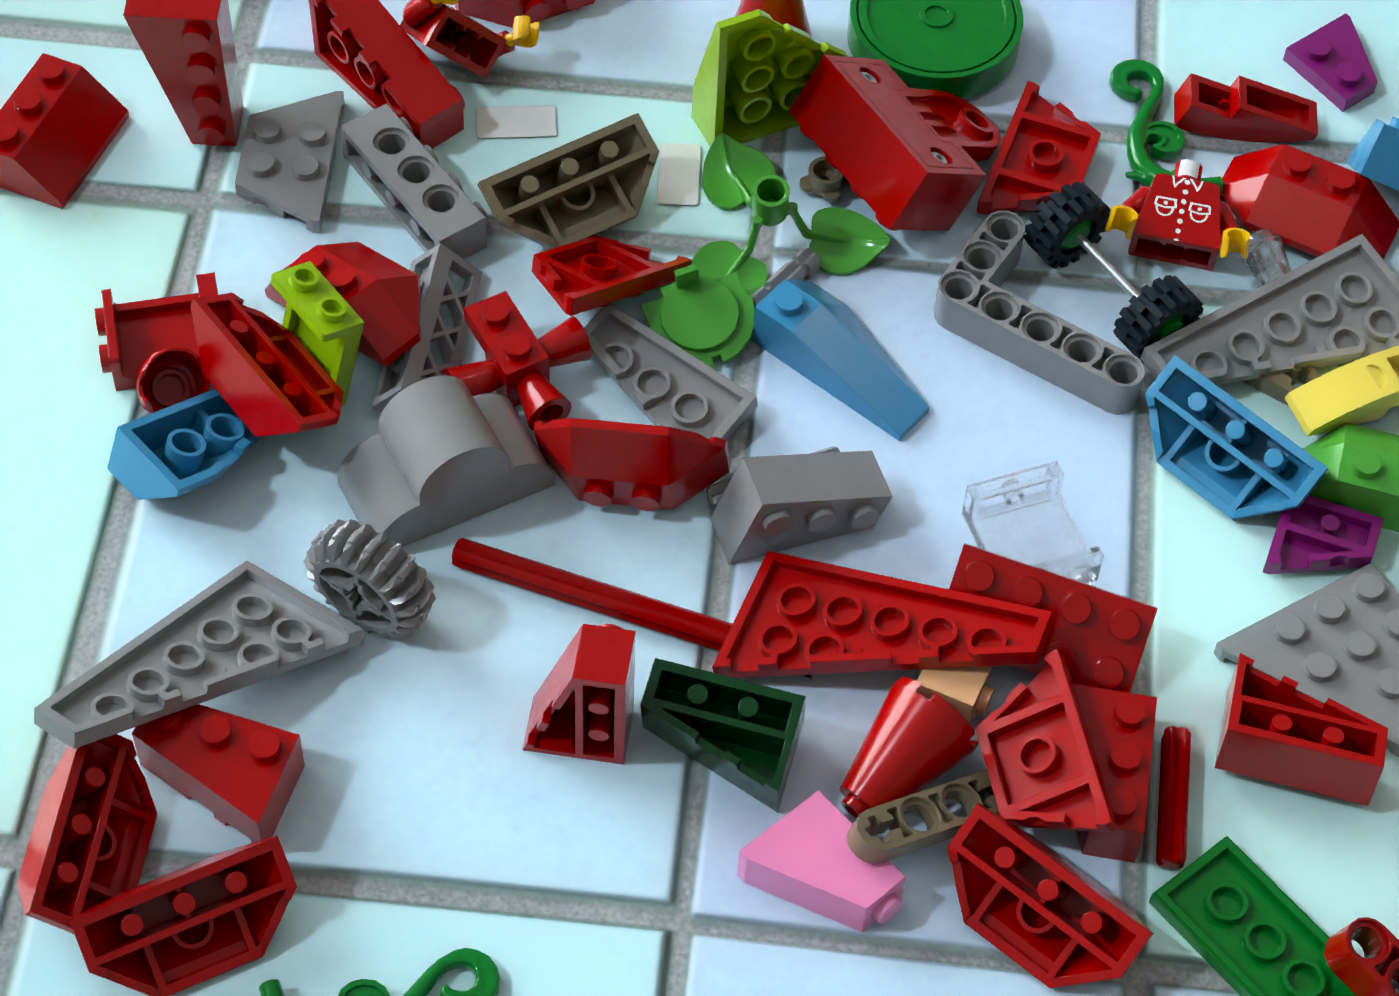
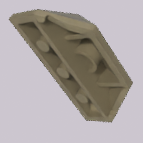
M636 113L478 182V187L500 226L548 249H553L599 235L637 218L660 151L639 113Z

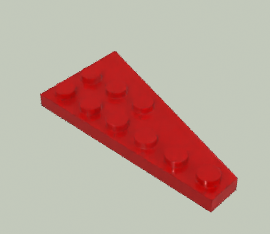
M767 551L712 669L714 673L728 677L746 678L1038 664L1054 624L1052 611Z

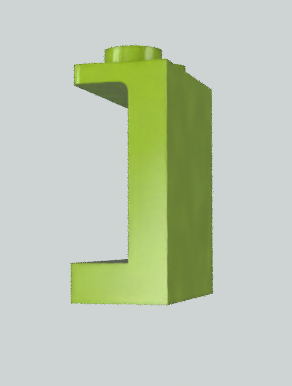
M311 261L272 273L271 285L287 302L282 326L295 335L344 392L342 406L346 405L364 321Z

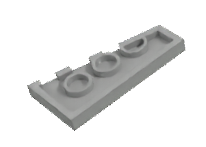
M612 304L602 307L584 327L591 345L593 359L655 426L677 428L699 433L708 439L710 437H718L728 441L758 406L757 396Z

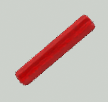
M1168 726L1164 729V734L1161 738L1156 863L1163 869L1179 870L1183 868L1187 855L1191 733L1185 727Z

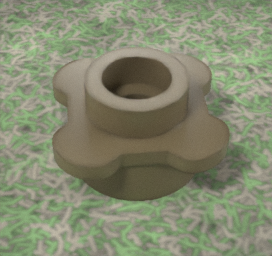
M823 156L811 162L808 175L800 179L799 186L806 193L813 192L827 202H835L840 199L843 186L850 183Z

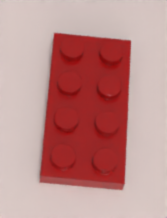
M966 543L963 545L949 590L1052 611L1054 624L1038 664L1009 666L1038 675L1048 665L1044 658L1051 651L1058 649L1065 658L1073 684L1127 693L1131 691L1158 610L1156 606Z

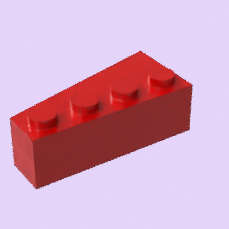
M126 0L123 16L191 143L209 146H237L244 105L228 0Z
M309 0L315 54L373 109L387 104L399 118L404 117L409 122L414 136L423 146L429 145L432 149L464 130L463 109L465 108V102L457 88L450 85L379 0Z

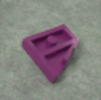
M1346 13L1288 46L1285 50L1283 60L1342 112L1375 92L1378 81L1351 17Z
M1308 495L1299 508L1281 511L1262 572L1266 574H1284L1362 568L1371 563L1384 519Z

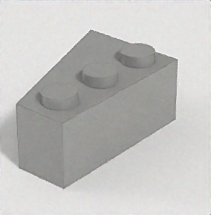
M872 450L743 457L710 520L727 562L730 565L764 556L767 551L779 552L874 527L893 496Z

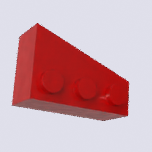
M200 704L136 726L132 732L141 766L187 799H195L213 812L215 819L225 826L230 824L251 839V843L273 836L305 767L299 734Z

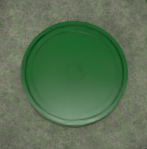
M851 0L847 30L848 45L853 57L885 60L909 88L939 90L954 94L962 99H968L978 96L998 85L1013 68L1018 56L1023 29V11L1019 0Z

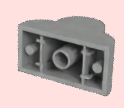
M448 375L433 376L420 380L394 396L380 415L379 433L367 438L352 449L342 461L337 475L338 485L358 522L362 526L365 524L371 525L380 534L386 532L388 538L396 544L401 543V547L555 485L554 472L510 399L496 393L472 396L461 379Z

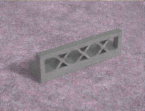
M441 243L417 257L411 263L410 271L416 273L420 279L421 341L387 367H382L371 406L380 413H382L389 401L406 387L420 381L422 378L443 375L442 371L444 368L459 366L468 331V325L464 320L463 308L475 304L483 272ZM450 270L465 279L462 292L456 293L449 277ZM447 304L454 320L453 328L446 329L439 313L440 305ZM437 340L445 358L443 365L440 366L436 365L429 349L430 342Z

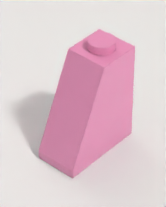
M819 790L739 851L737 876L744 883L860 932H864L876 921L880 924L886 923L900 910L903 904L901 899L906 879L890 861L871 864L855 856L847 843V833L853 824Z

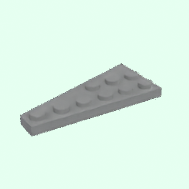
M1363 234L1145 347L1140 358L1154 377L1157 378L1172 357L1176 355L1215 385L1257 379L1260 375L1276 372L1286 374L1290 373L1292 369L1308 367V365L1316 369L1351 363L1399 345V278Z
M246 560L34 708V724L71 748L76 749L362 645L364 629Z

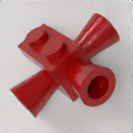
M506 291L463 308L464 320L484 350L486 360L444 368L442 374L461 379L472 396L492 393L496 390L497 394L504 395L510 399L514 407L521 404L529 428L534 431L535 421L550 422L555 419L567 418L572 408L571 402L550 383L549 367L586 361L592 358L591 345L580 321L575 316H571L537 339Z

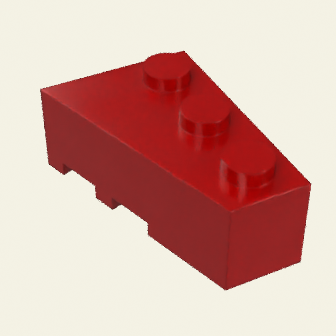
M582 624L533 697L522 750L624 765L634 713L636 631L625 630L614 624H601L599 626Z
M1240 653L1227 691L1214 768L1369 806L1384 768L1388 728L1330 698L1327 699L1325 704L1297 690L1298 682L1285 675L1279 681L1254 668L1255 660Z
M1073 684L1119 829L1114 832L1076 830L1081 852L1084 855L1134 863L1145 831L1157 697Z

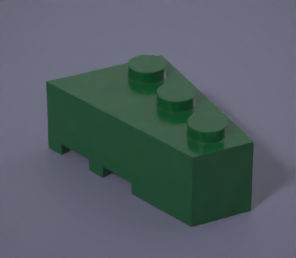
M655 658L640 704L642 727L778 813L805 719L806 696Z

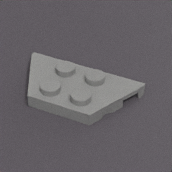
M334 91L249 115L235 180L236 194L254 204L265 205L270 212L282 218L290 214L305 221L307 230L313 233H321L345 105L344 91Z

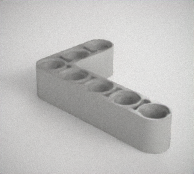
M1010 211L991 213L946 269L938 282L934 307V318L937 323L944 329L1106 412L1115 415L1130 413L1137 406L1146 374L1142 361L1133 354L1000 288L1019 262L1025 234V223L1020 216Z

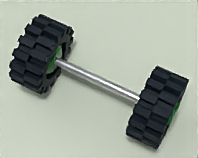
M1074 182L1072 186L1066 184L1062 186L1061 193L1059 194L1055 190L1049 195L1050 200L1047 203L1042 201L1037 206L1040 211L1031 214L1029 220L1032 223L1025 226L1027 234L1024 235V240L1048 266L1055 269L1058 266L1061 268L1067 267L1070 260L1073 263L1080 260V254L1084 252L1089 254L1131 297L1129 300L1131 305L1122 308L1119 313L1122 317L1116 319L1114 323L1116 328L1113 331L1127 349L1140 360L1145 347L1200 319L1198 316L1203 314V303L1175 275L1173 277L1165 275L1163 280L1159 277L1153 280L1152 287L1145 285L1141 288L1140 294L1092 244L1093 242L1098 244L1102 239L1099 234L1106 232L1105 227L1111 210L1085 183Z

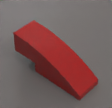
M1191 73L1174 94V125L1179 129L1200 135L1249 142L1314 140L1318 135L1317 102L1240 75L1231 86Z

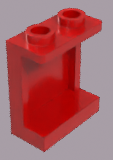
M215 272L196 275L198 293L116 304L113 301L111 289L101 290L103 307L94 308L98 335L107 337V344L99 345L100 362L103 374L112 372L116 391L136 388L137 374L141 364L154 352L167 347L189 348L199 356L191 303L195 298L219 295Z

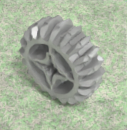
M338 519L334 524H329L324 531L321 530L311 542L312 546L306 552L307 556L303 561L308 569L306 574L315 583L313 586L315 591L323 594L326 598V604L335 607L339 611V615H344L356 625L365 628L368 634L377 632L384 639L392 637L402 640L405 636H410L427 619L432 604L436 600L433 593L434 585L426 578L427 572L425 568L415 563V556L406 553L401 548V543L396 544L390 540L386 532L380 534L371 525L365 524L362 526L356 520L344 521Z

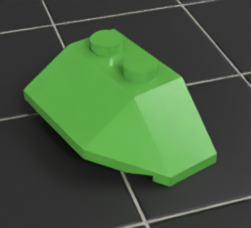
M1345 422L1303 448L1329 468L1309 494L1310 496L1383 518L1381 528L1399 532V435Z

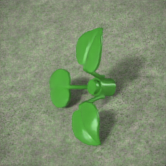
M723 132L717 135L709 148L702 173V185L707 199L719 209L726 211L735 210L746 203L749 208H752L754 218L749 238L743 251L732 242L715 241L704 245L696 252L691 265L697 264L699 274L713 270L715 277L719 278L737 271L747 296H751L760 287H765L764 283L767 281L768 274L767 267L762 261L750 257L755 248L762 225L776 226L783 222L787 215L791 216L802 236L806 239H811L809 248L813 253H817L820 256V269L832 275H849L858 272L888 248L890 237L878 224L846 208L827 207L818 210L812 217V230L807 228L797 211V203L789 202L790 188L788 183L782 177L776 175L773 163L757 149L742 144Z

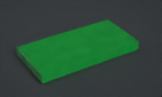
M1228 836L1220 840L1151 894L1149 903L1240 996H1356L1332 972L1326 963L1324 950L1325 944L1330 937Z

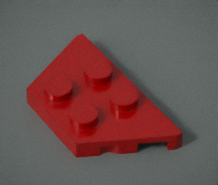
M1027 81L978 199L976 212L991 214L997 211H1040L1037 206L1042 201L1047 203L1050 200L1049 195L1055 190L1059 194L1061 193L1062 186L1066 184L1072 186L1074 182H1080L1081 184L1085 182L1099 146L1101 133L1087 122L1078 120L1073 112L1059 102L1055 106L1050 104L1039 95L1040 87L1034 82Z
M595 235L534 254L531 272L565 314L573 316L597 307H606L612 302L627 297L639 296L642 292L675 282L674 271L691 265L692 260L679 255L676 260L667 263L650 260V248L624 244L617 240Z
M1058 649L1053 650L1044 658L1048 665L1027 686L1020 682L1007 696L1003 706L998 710L992 711L975 728L999 814L1017 827L1114 832L1119 829L1065 658Z

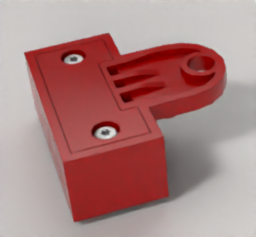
M824 55L789 110L790 114L801 125V132L819 146L825 153L826 161L832 167L839 170L849 181L852 192L867 202L876 213L875 217L882 226L892 231H949L987 176L975 161L989 160L1001 142L999 130L992 120L980 109L948 92L909 88L885 60Z

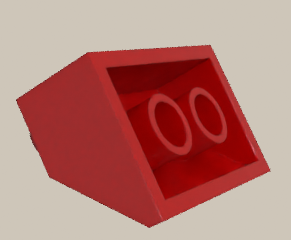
M42 53L0 109V188L63 209L129 118L128 110L83 66Z

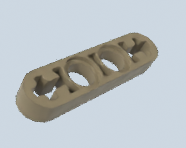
M987 769L865 810L859 815L847 833V843L850 850L864 862L871 864L883 863L954 838L977 804H981L1000 816ZM988 790L993 796L987 797L982 803L981 798ZM945 799L959 802L965 808L967 817H958L952 814L946 807ZM904 813H913L921 817L926 824L927 831H918L910 827L905 820ZM889 827L890 832H888L883 840L876 836L884 833Z

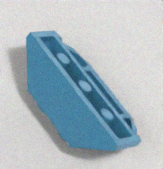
M1176 355L1172 357L1145 392L1156 462L1232 520L1299 508L1329 470L1327 466Z

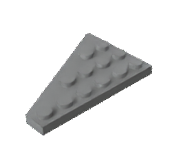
M1372 563L1217 642L1213 653L1219 661L1224 662L1227 658L1237 664L1241 653L1255 660L1253 667L1279 681H1281L1284 675L1298 682L1297 690L1325 704L1327 699L1330 698L1387 727L1386 748L1390 753L1399 757V594Z

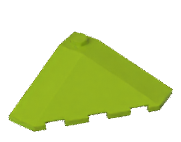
M760 9L716 22L693 84L691 117L710 147L720 132L744 144L798 126L800 124L790 114L789 110L824 55L848 57L845 51L826 42L820 44L812 40L808 33L788 23L782 25L774 21L768 13Z

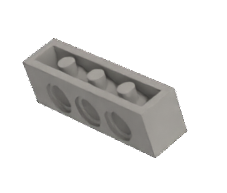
M385 104L340 126L344 158L424 252L441 243L465 259L487 247L486 227L489 225V220L484 208L478 202L472 203L463 192L458 178L453 173H446L439 165L432 148L427 144L423 146L414 136L411 125L404 117L399 118Z

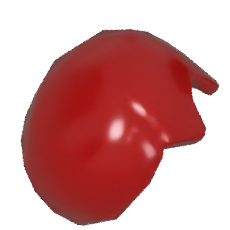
M167 347L154 352L141 364L137 374L136 388L138 397L143 408L149 411L150 414L211 390L210 382L202 374L200 357L189 348Z

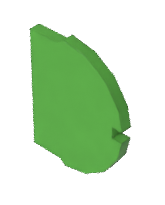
M696 263L674 271L675 283L660 288L662 297L640 304L648 328L715 369L714 360L721 358L723 366L736 359L752 339L755 313L753 298L746 295L737 271L716 278L713 270L699 274Z

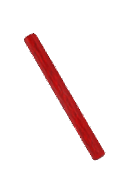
M465 538L458 539L452 551V564L456 567L719 651L733 624Z

